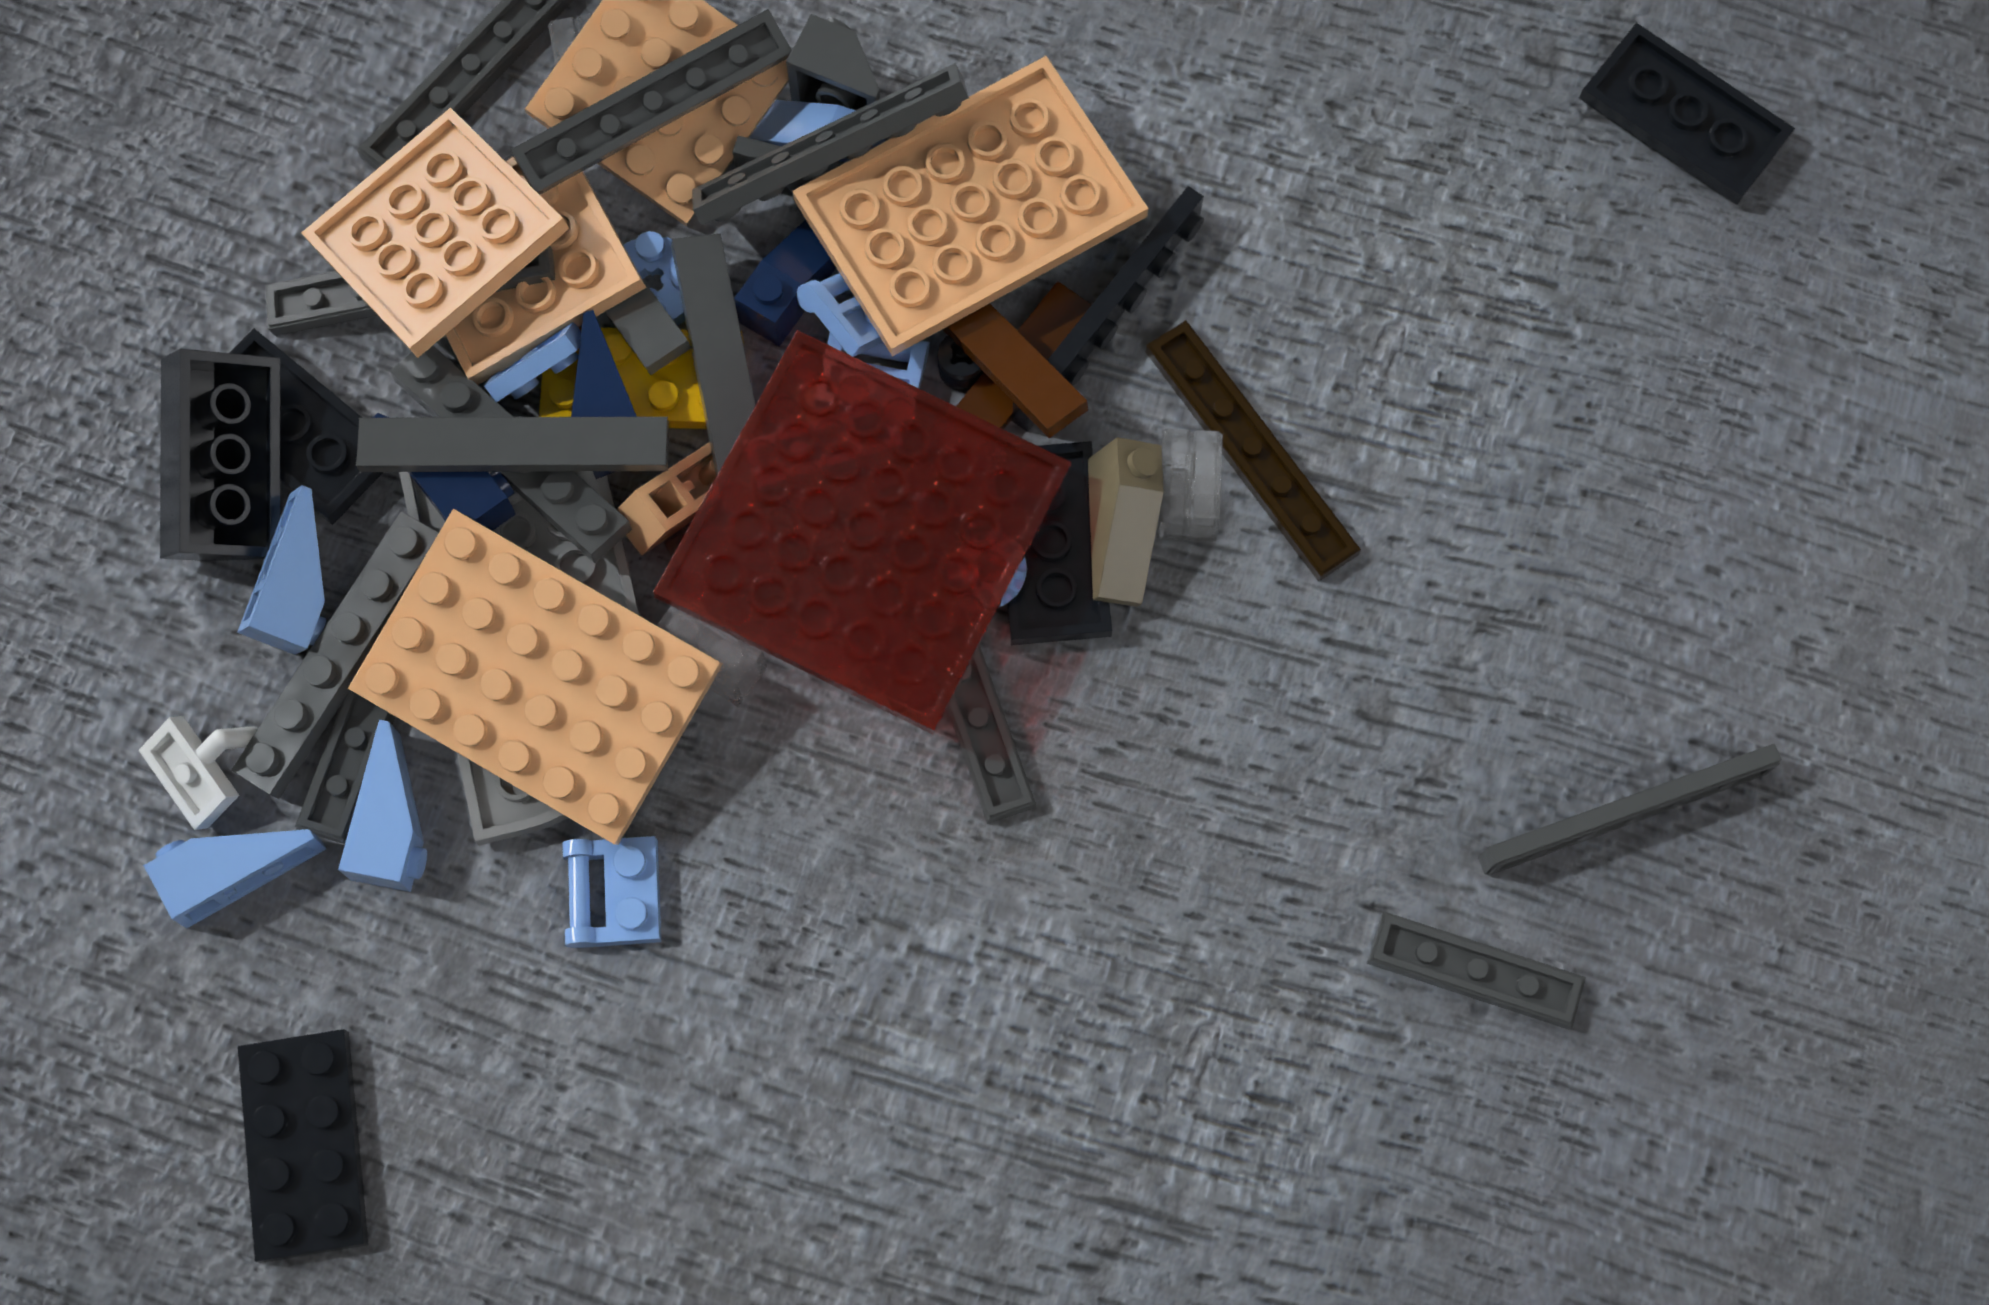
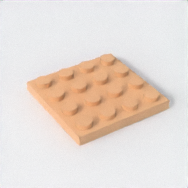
M602 0L526 106L525 113L549 129L738 25L704 0ZM787 60L597 164L687 227L695 215L692 189L725 173L734 160L733 149L738 135L747 138L751 136L789 82Z
M449 108L301 233L410 351L419 358L570 228L556 210L452 108Z
M514 157L507 160L506 162L528 183ZM583 171L540 194L563 217L570 228L550 245L553 250L555 280L551 281L549 277L541 278L543 280L542 283L528 285L524 281L518 283L514 289L495 292L446 334L468 380H473L477 385L488 380L495 373L507 369L533 348L572 322L578 327L581 326L585 312L593 310L597 317L647 288Z

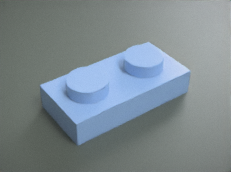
M572 322L533 348L507 369L492 375L484 387L495 402L509 394L514 399L522 397L538 385L539 381L536 379L538 375L549 368L555 374L559 373L578 359L579 355L576 351L580 347V329Z

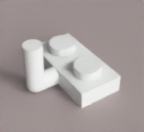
M184 716L169 717L139 749V752L193 829H206L240 796L215 760L226 749L245 748L258 728L249 726L218 729L212 732L202 743Z

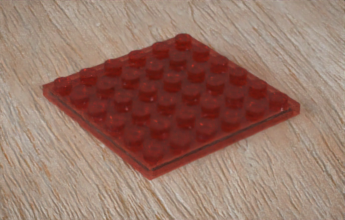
M797 330L661 576L653 594L656 599L934 735L1070 469L1071 462Z

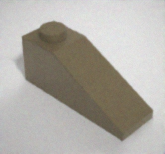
M1117 437L1088 458L1093 600L1138 607L1143 602L1164 493L1162 446Z

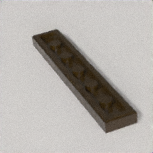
M1187 320L1146 345V354L1318 582L1359 555L1360 547Z

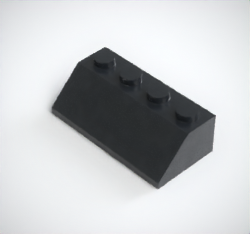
M179 349L161 358L160 559L195 561L265 559L280 521V358Z

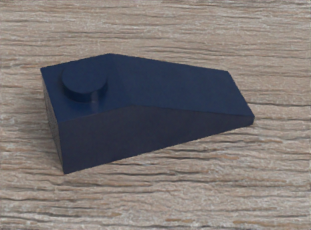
M807 220L803 221L761 260L734 298L739 323L779 347L805 312L797 300L798 287L811 280L821 282L829 278L836 269V266Z
M593 310L585 312L583 314L571 417H637ZM593 471L595 479L617 471Z
M377 413L376 415H374V416L371 417V418H389V417H387V416H385V415H382V414H380V413ZM408 472L445 522L451 511L455 509L493 531L516 515L508 499L515 493L500 472H491L490 474L488 472Z

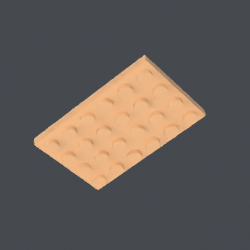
M1047 56L969 96L952 113L945 116L934 115L917 124L908 134L897 138L892 137L870 149L864 155L851 159L792 191L793 199L892 357L1143 220L1148 215L1147 205Z
M453 509L348 689L614 845H619L723 663Z

